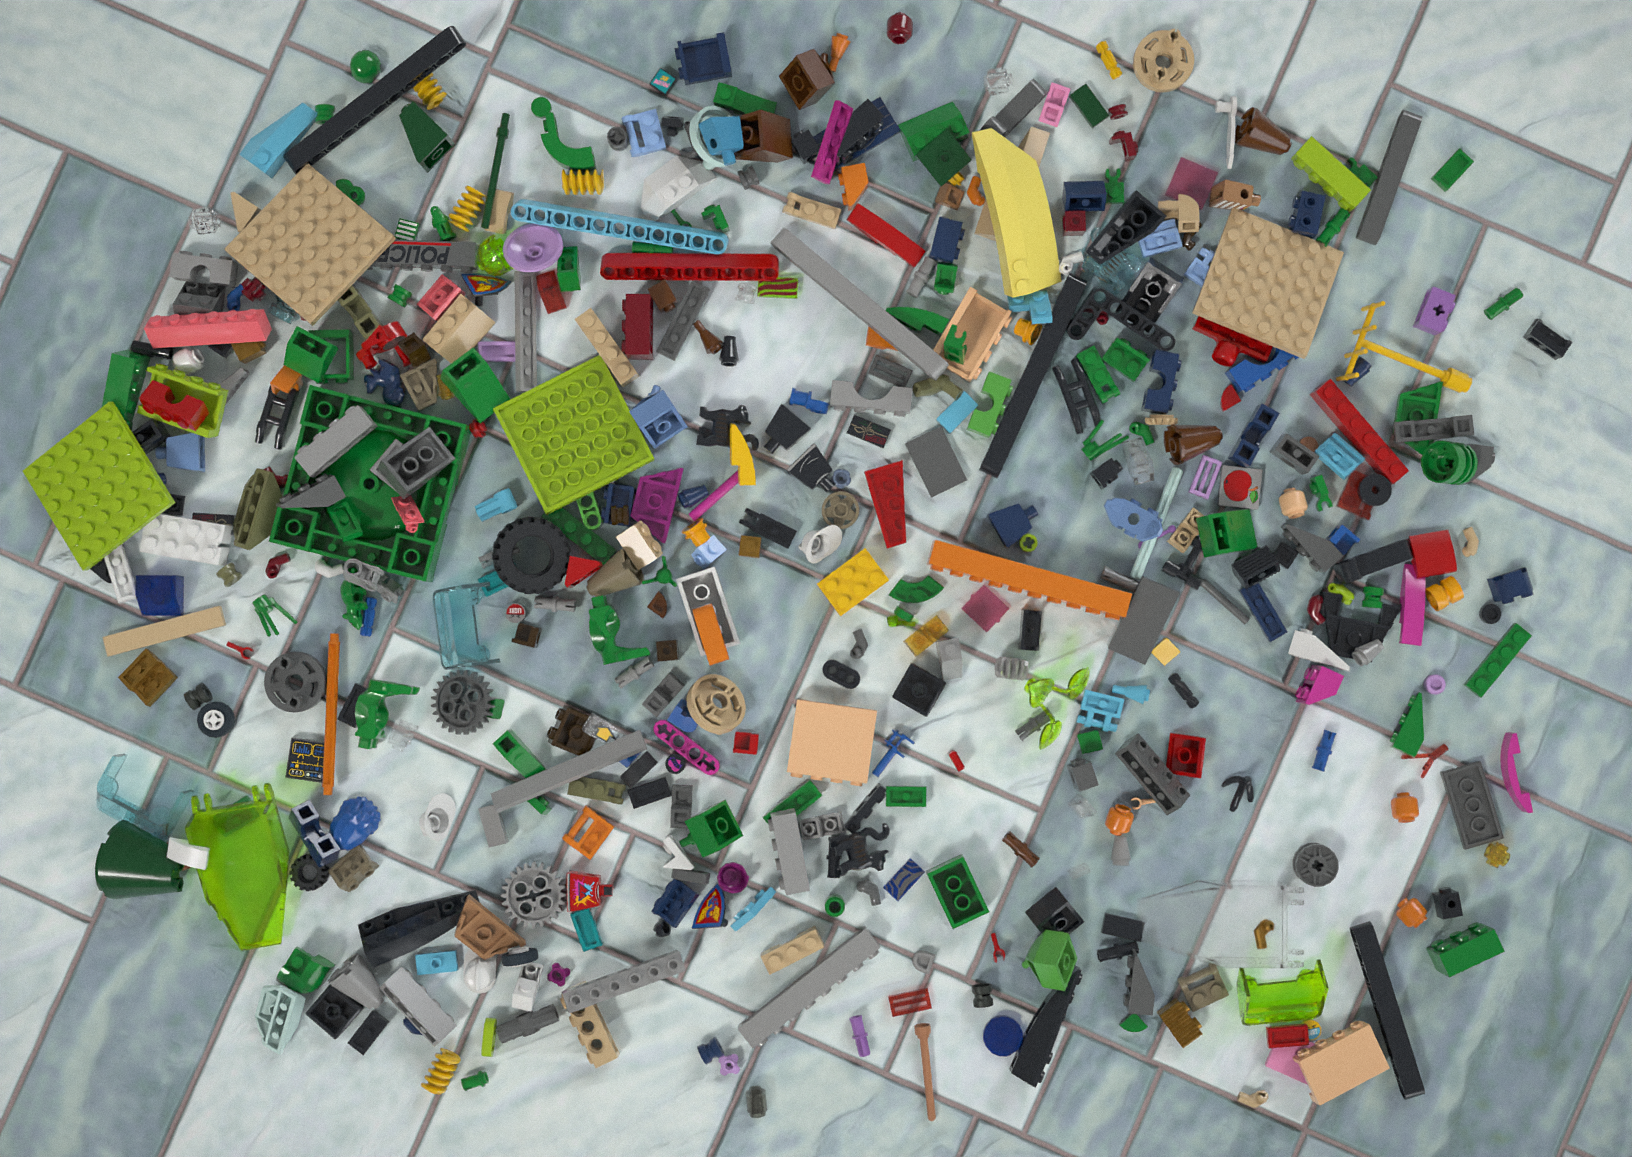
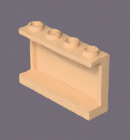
M972 287L967 291L933 349L949 364L946 368L947 370L968 382H971L972 378L975 380L978 378L982 371L979 366L982 361H988L992 354L989 349L992 344H998L1002 337L999 332L1002 327L1007 328L1012 320V317L1009 316L1012 312L1008 309L1007 311L976 293L977 290ZM952 324L957 325L956 338H961L964 331L967 333L964 345H967L964 365L944 357V341Z
M1359 1020L1354 1021L1349 1025L1350 1027L1335 1031L1331 1037L1316 1041L1314 1046L1301 1049L1297 1052V1055L1292 1057L1298 1063L1311 1090L1309 1095L1313 1102L1322 1105L1390 1069L1370 1024Z

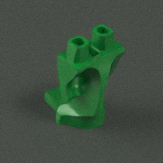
M604 595L591 598L593 609H589V633L594 648L601 654L603 665L650 655L647 647L625 648L617 646L615 639L620 628V620L613 606L608 605L607 598Z
M370 679L368 689L359 695L355 707V718L358 728L355 736L360 737L358 747L364 749L377 748L378 739L385 737L383 729L389 720V712L385 703L386 697L417 695L420 687Z

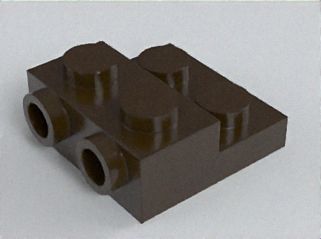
M564 705L563 708L557 710L555 715L556 724L554 727L551 726L546 737L549 738L548 742L551 745L580 756L591 751L597 738L595 734L598 730L592 726H602L604 722Z

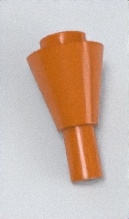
M840 33L832 36L831 61L829 64L832 72H836L839 60L851 43L847 40L848 36Z

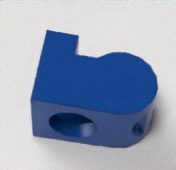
M681 699L667 721L685 732H693L698 727V724L693 720L686 707L687 701Z

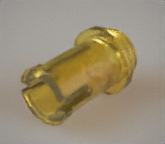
M441 374L437 375L436 379L440 390L439 397L442 400L454 398L453 393L440 379Z

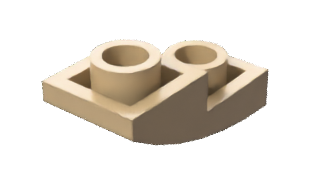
M496 189L489 229H485L486 231L506 234L508 214L511 213L514 193Z
M1193 507L1167 542L1181 553L1186 552L1192 540L1199 535L1196 518L1204 515Z

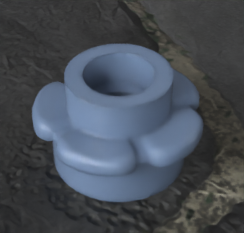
M837 469L833 472L834 475L831 477V481L837 488L842 489L850 484V473L847 470Z

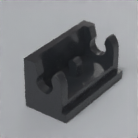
M1540 318L1535 319L1523 338L1554 360L1562 358L1571 346L1572 341L1565 340L1544 325Z
M1021 610L1019 650L1039 651L1042 611Z

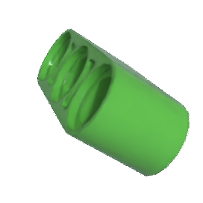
M593 491L576 501L584 525L588 529L598 530L603 525V519H601V511ZM587 496L591 497L592 504L589 507H584L582 504L583 499ZM593 515L597 516V525L590 526L588 523L589 518Z

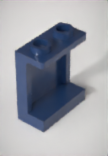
M724 32L716 33L717 37L688 43L677 41L678 48H674L676 60H681L682 67H679L678 71L680 80L684 79L685 85L732 77Z

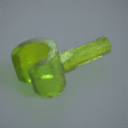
M897 615L887 617L889 627H915L916 622L899 621Z

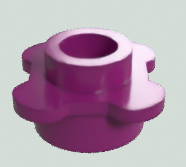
M554 963L551 972L547 974V980L560 987L564 986L566 977L571 973L570 969L563 968L559 963Z

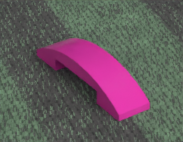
M1506 732L1500 754L1503 781L1516 806L1522 812L1533 813L1530 795L1528 792L1520 791L1513 757V754L1521 753L1517 733Z

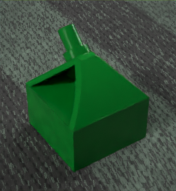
M723 800L685 820L690 833L687 834V837L679 840L682 848L691 843L692 845L696 844L703 858L720 851L743 837V834L727 801Z

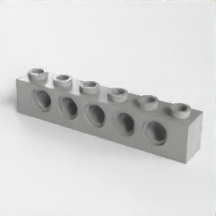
M674 950L562 991V996L568 1013H572L686 970L680 952Z

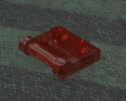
M1354 470L1348 476L1335 507L1369 521L1373 506L1365 504L1363 510L1358 509L1361 500L1357 493L1359 482L1367 475ZM1373 486L1372 492L1374 494L1377 493V488Z

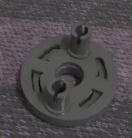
M285 653L277 657L269 665L264 677L265 692L269 700L277 708L286 712H303L316 706L323 698L327 688L326 672L322 664L315 657L307 653ZM295 674L303 678V686L299 690L293 689L290 685V679Z

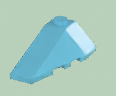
M301 103L252 137L239 155L270 178H273L286 161L284 159L285 153L302 140L315 122L317 113L306 104Z

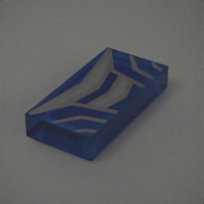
M909 858L883 888L894 899L899 901L925 871Z

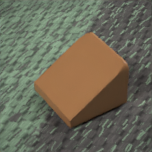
M945 183L943 186H940L935 202L958 210L964 191L950 183Z

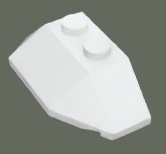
M675 156L644 179L641 210L648 220L659 221L717 178L711 169L707 170L704 168L703 161Z

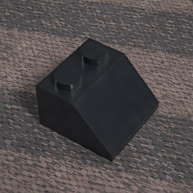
M1057 887L1049 891L1025 911L1041 933L1045 930L1070 934L1084 923V920Z

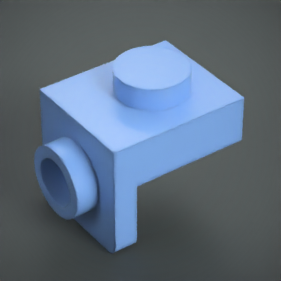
M713 535L700 545L691 556L694 558L695 563L705 570L727 549Z

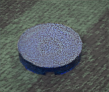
M998 1015L986 1023L983 1029V1041L992 1054L1007 1057L1020 1048L1023 1042V1032L1020 1024L1014 1018L1007 1015Z

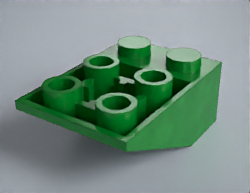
M474 347L442 370L440 379L479 423H482L495 413L493 408L511 400L488 363Z
M1250 509L1221 512L1196 518L1204 558L1251 550L1258 547Z

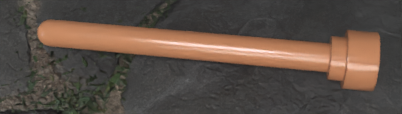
M920 1023L914 1025L915 1035L920 1039L927 1115L929 1121H934L936 1114L928 1046L931 1026L929 1023Z

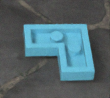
M1039 290L1014 298L1007 296L1008 307L1012 312L1030 311L1032 324L1052 323V312L1047 290Z
M769 887L766 891L761 889L754 896V903L752 901L749 902L743 910L741 909L733 917L735 921L730 927L735 932L758 914L774 896L776 891L772 887Z

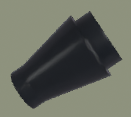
M724 336L719 357L722 366L734 367L739 361L736 337Z

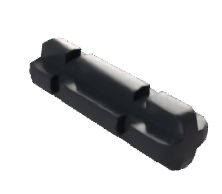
M1173 673L1169 676V682L1175 686L1174 688L1182 699L1187 701L1186 704L1189 708H1195L1199 701L1193 696L1192 691L1185 682L1181 681L1178 673Z

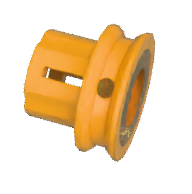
M1020 318L1015 325L1014 333L1022 337L1024 343L1028 342L1029 345H1033L1041 333L1042 324H1032L1031 320L1028 321Z
M703 518L692 522L681 531L682 534H685V539L690 538L695 547L702 545L710 538V535L705 530L707 524L703 523Z

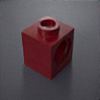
M1065 211L1062 216L1063 236H1083L1086 232L1085 211Z

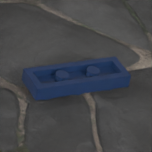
M1259 583L1248 588V590H1245L1244 587L1238 590L1268 642H1272L1288 632Z

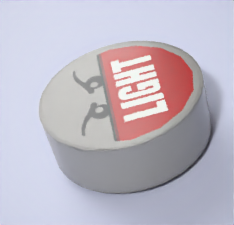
M520 603L510 604L505 611L506 618L512 623L522 622L526 617L525 607Z

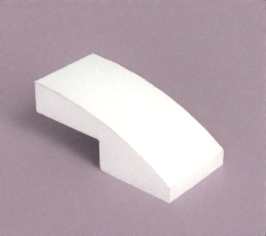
M170 837L167 858L186 866L205 870L208 864L210 848L191 845L190 840Z

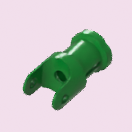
M438 206L431 207L432 226L436 228L440 236L439 241L454 240L457 235L453 233L450 227L449 217L443 214Z

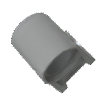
M349 559L345 562L343 577L346 581L369 591H377V583L380 577L384 575L382 569L357 559ZM355 568L358 570V572L350 573L348 572V569Z

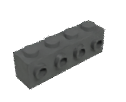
M1139 733L1125 741L1115 753L1166 815L1180 809L1190 797L1186 788L1182 786Z

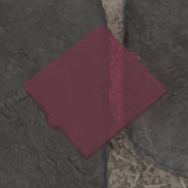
M985 585L974 595L972 594L970 600L961 608L986 633L996 622L999 623L1000 618L1009 610Z

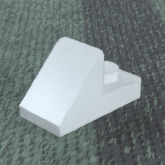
M671 834L663 840V847L669 855L673 853L674 857L663 867L692 870L695 867L694 862Z

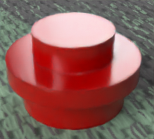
M473 419L472 423L469 424L471 433L475 438L485 437L487 431L485 423H479L476 419Z

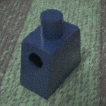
M1018 503L992 512L987 517L1006 549L1033 528L1029 520L1038 516V512L1033 505L1023 510Z

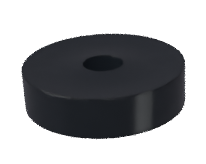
M1371 474L1361 479L1357 487L1359 499L1364 504L1380 506L1389 500L1392 487L1389 480L1383 475ZM1373 486L1377 488L1376 494L1372 492Z

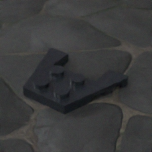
M1323 592L1322 598L1329 649L1337 656L1353 659L1352 653L1355 652V648L1376 639L1383 643V639L1402 607L1383 604L1378 624L1339 616L1343 595Z

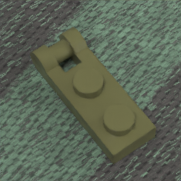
M584 776L569 783L567 795L622 805L624 801L622 795L623 791L626 790V784ZM610 788L615 789L614 796L609 795Z

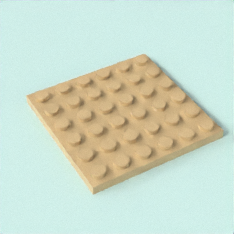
M307 164L224 250L313 326L396 238L310 164Z
M1232 208L1192 313L1305 359L1344 252L1330 246L1325 247L1321 242L1298 233H1293L1289 229L1240 209Z

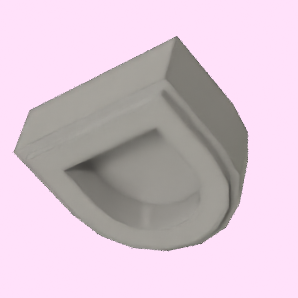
M924 950L917 951L912 958L913 966L918 971L929 974L935 954Z

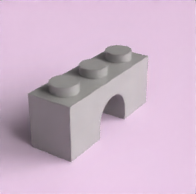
M188 251L172 254L169 277L179 281L196 282L198 272L208 268L210 271V283L235 288L238 264L232 261L231 257L220 256L217 259L205 253H200V256H194L192 252Z

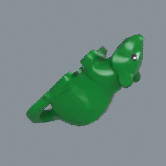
M349 568L348 572L357 573L358 570L355 568ZM344 580L340 587V594L346 605V613L342 617L359 630L362 626L361 609H368L367 603L362 601L363 596L367 594L366 589Z

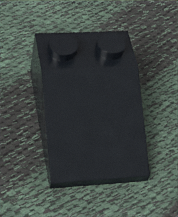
M1150 257L1122 300L1156 322L1182 285L1184 278ZM1121 304L1118 305L1115 312H1118L1121 309ZM1130 314L1127 320H1129L1132 323H1135L1138 319V316L1136 314ZM1147 325L1144 331L1149 333L1153 326Z

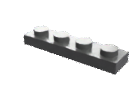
M693 280L691 281L656 351L657 353L673 361L676 360L710 292L709 288Z

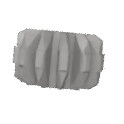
M999 657L996 660L994 670L997 677L1023 681L1027 678L1029 668L1026 660Z

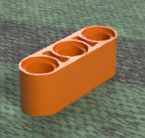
M712 603L692 609L709 665L729 660L727 648Z

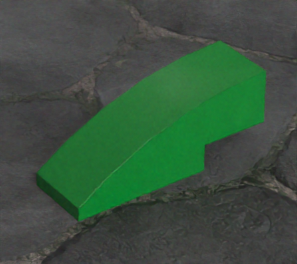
M890 307L885 310L902 325L918 334L924 327L941 336L949 322V319L939 314L918 308Z

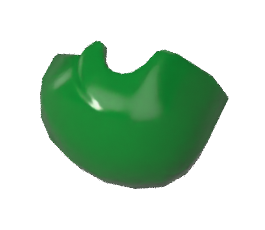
M362 50L352 56L350 70L356 81L371 83L380 74V59L375 53L369 50Z

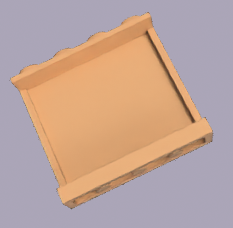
M797 699L787 772L791 773L790 776L802 778L804 774L811 775L810 779L822 781L823 777L831 778L830 782L842 783L843 780L851 781L850 785L862 786L863 783H867L877 710Z

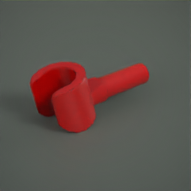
M229 641L226 646L240 652L244 659L251 658L245 655L246 649L254 652L253 648L249 646L244 648Z
M992 933L991 938L994 945L993 961L997 963L996 955L998 954L1003 957L1004 961L1005 952L1003 949H1000L996 934Z

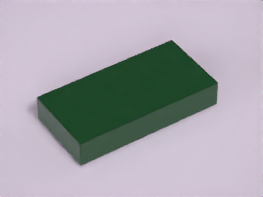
M1084 84L1070 94L1069 98L1092 129L1109 117V114L1087 84Z

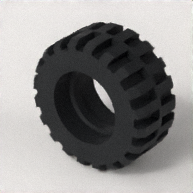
M539 517L518 518L504 526L505 528L498 533L497 539L494 541L492 553L493 566L499 578L513 590L530 595L541 594L547 590L550 591L556 584H560L564 575L567 574L571 552L570 545L567 542L568 539L561 529L552 522ZM525 537H539L546 542L550 549L549 564L543 571L537 574H525L518 570L513 562V549L517 542Z

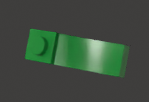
M718 82L713 100L714 106L732 110L733 113L739 115L758 110L775 114L777 102L755 96L738 89V87Z

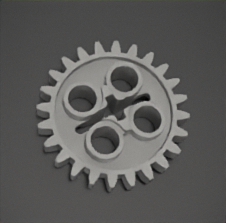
M535 861L531 867H529L528 863H525L524 869L518 866L516 867L517 873L514 871L510 872L512 879H505L508 885L502 886V889L506 890V893L501 894V897L506 898L502 905H508L509 908L506 909L505 913L512 912L513 914L510 919L517 917V924L524 921V927H527L529 923L532 924V928H535L537 923L543 927L544 920L550 924L552 922L551 916L557 919L559 916L556 911L562 912L564 910L559 905L566 904V901L562 899V897L567 896L566 892H562L566 885H560L559 882L563 877L556 878L558 871L550 872L551 865L544 869L543 862L539 867H537ZM537 878L545 879L546 886L539 887L536 883ZM518 883L525 884L527 889L525 893L518 891ZM551 889V892L540 894L536 899L529 897L521 901L517 900L518 897L528 896L532 893V890L534 893ZM548 897L551 900V906H544L542 898ZM527 902L532 906L531 912L523 910V903Z

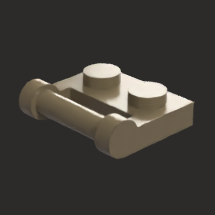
M1214 962L1187 977L1177 978L1192 1012L1229 996ZM1208 975H1213V979L1188 989L1187 985Z

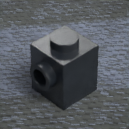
M1443 887L1438 889L1439 892L1432 893L1437 917L1444 920L1463 916L1458 891L1451 889V887Z

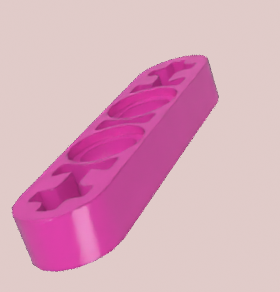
M660 720L655 723L654 733L658 738L705 774L713 775L718 772L720 763L716 757L669 721ZM659 724H666V729L670 733L672 732V729L676 731V733H674L670 737L669 741L666 739V737L669 736L668 734H666L665 732H663L662 734L659 733ZM677 735L682 736L685 740L684 745L681 747H677L673 743V739ZM691 748H698L700 750V757L698 759H692L689 756ZM704 754H706L708 757H706L705 760L708 762H711L713 760L715 762L714 767H716V769H710L708 771L706 769L707 764L702 762V764L699 765L697 762H699L703 758Z

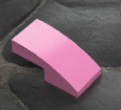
M1051 83L1038 121L1058 127L1070 88Z

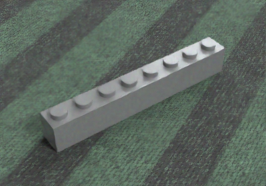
M866 926L862 927L739 1024V1032L752 1048L755 1046L761 1047L768 1041L767 1037L772 1033L774 1035L779 1033L784 1028L783 1024L788 1020L792 1022L798 1018L799 1012L802 1009L806 1008L807 1010L816 1003V998L820 995L822 997L826 996L832 990L831 986L835 983L839 985L845 981L850 971L856 972L864 965L862 963L864 960L874 958L879 953L880 944Z

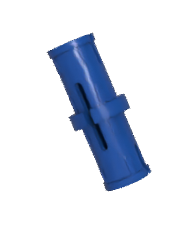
M1327 730L1323 731L1320 745L1316 748L1317 754L1312 768L1325 771L1328 757L1332 755L1331 748L1337 733Z

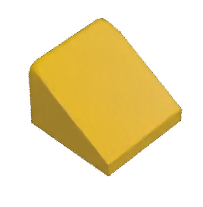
M1163 638L1153 648L1151 653L1165 666L1180 653V650L1168 638Z

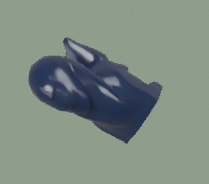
M379 359L380 369H370L373 375L367 374L364 376L367 394H372L378 386L384 388L382 392L383 401L387 405L398 406L402 403L405 395L403 388L399 387L401 383L400 368L385 359Z

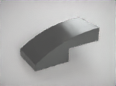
M669 672L642 705L654 716L658 717L685 684Z
M672 785L670 828L688 829L685 820L691 818L693 785Z

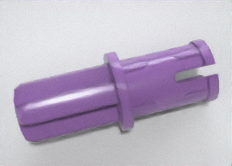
M862 1015L850 1017L849 1020L854 1034L852 1038L855 1039L858 1054L860 1057H866L870 1055V1049L866 1037L868 1032H865Z

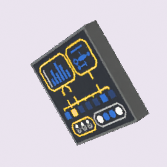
M292 737L285 778L323 783L324 742Z

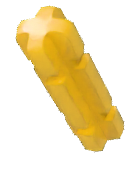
M1102 41L1097 44L1096 49L1099 54L1101 53L1100 57L1107 70H1110L1111 78L1113 80L1117 79L1122 75L1120 67H1117V62L1111 50H1108L1107 42Z

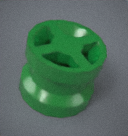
M330 104L315 105V111L317 112L315 123L322 125L333 117L335 106Z
M395 284L393 293L389 294L387 298L405 308L407 305L406 301L413 294Z

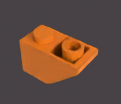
M865 163L841 167V173L838 174L840 186L844 185L845 193H842L843 205H847L848 211L853 210L868 188L869 182Z

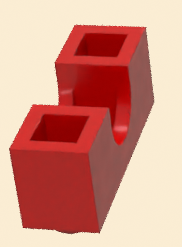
M155 380L151 381L139 397L143 409L147 413H155L165 421H173L184 429L189 428L196 431L209 414L203 401L186 395L181 402L172 404L175 396L171 388Z

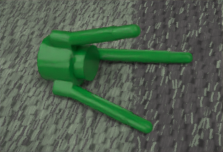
M1101 420L1089 437L1082 442L1084 447L1081 450L1092 461L1129 439V436L1126 435L1120 438L1122 433H1119L1100 446L1096 441L1091 443L1090 441L1104 423V420Z
M662 556L663 567L657 571L656 577L642 581L643 585L658 581L661 584L670 583L674 587L677 586L676 582L672 579V572L667 569L668 565L665 556Z
M262 595L252 602L268 637L271 636L265 618L275 635H279L275 624L269 616V613L273 610L272 606L294 624L298 623L273 597L269 599L267 595Z

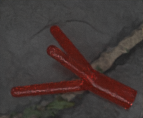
M1442 744L1431 753L1416 755L1415 758H1429L1422 767L1424 771L1421 774V778L1426 776L1434 760L1449 750L1447 745ZM1408 755L1401 756V759H1415Z

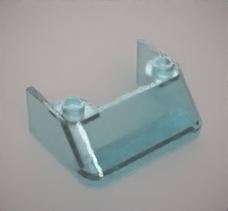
M490 582L464 584L434 591L433 607L440 660L445 670L500 663V658L490 660L489 649L485 645H479L474 605H478L482 599L480 588L490 586Z
M125 753L113 755L97 784L96 806L98 810L117 821L127 820L159 839L167 840L195 791L190 789L180 792L172 809L166 806H157L149 813L116 795L119 785L115 778L128 755Z

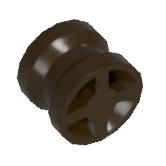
M628 505L623 507L611 506L613 526L619 523L629 525Z

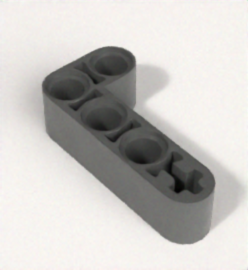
M1032 79L995 117L992 116L982 126L981 130L992 128L1003 137H1006L1044 99L1048 92L1035 79Z

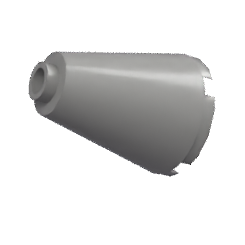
M355 953L343 962L345 965L335 970L328 982L331 986L368 1009L373 1007L376 1009L384 1002V993L379 989V984L362 956Z

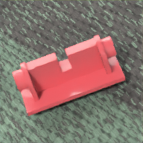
M410 495L404 500L401 496L391 497L404 525H406V530L415 533L418 524L423 523L424 519L412 496Z

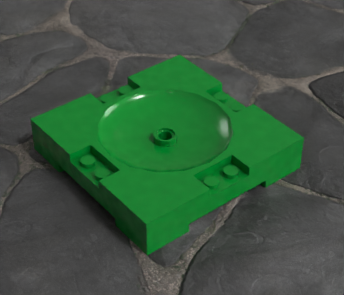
M309 385L299 423L301 424V429L283 496L288 493L293 495L298 492L297 488L306 483L311 485L316 482L315 478L309 476L294 458L298 455L297 451L304 445H310L318 433L326 432L334 420L343 418L346 415L345 411L358 405L367 412L377 427L318 476L325 473L335 476L346 497L328 507L347 501L362 529L363 535L343 542L328 514V507H278L269 542L343 561L357 559L366 564L377 566L389 573L425 582H433L447 528L446 521L471 435L470 426ZM430 427L455 457V460L420 489L411 494L424 519L423 523L418 524L417 531L411 533L406 530V525H404L391 497H398L400 495L370 471V468L395 439L404 445ZM373 479L375 486L369 490L367 483Z

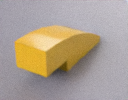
M730 423V464L738 465V484L740 486L756 485L755 469L748 445L734 423Z

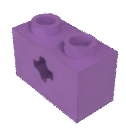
M1434 286L1428 289L1413 327L1434 336L1444 332L1448 325L1446 320L1448 314L1453 311L1456 304L1454 302L1456 295Z

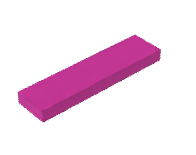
M835 100L811 175L812 178L824 184H830L836 166L837 153L854 109L840 100Z

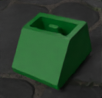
M296 326L287 343L283 365L320 384L339 348Z

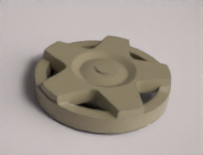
M838 491L830 494L822 505V516L828 525H836L840 529L852 526L859 515L857 500L847 492ZM837 495H845L847 497L841 500ZM830 500L831 506L825 509L826 503ZM853 503L856 506V512L851 509ZM827 518H833L834 524H832ZM845 520H851L849 524L843 525Z

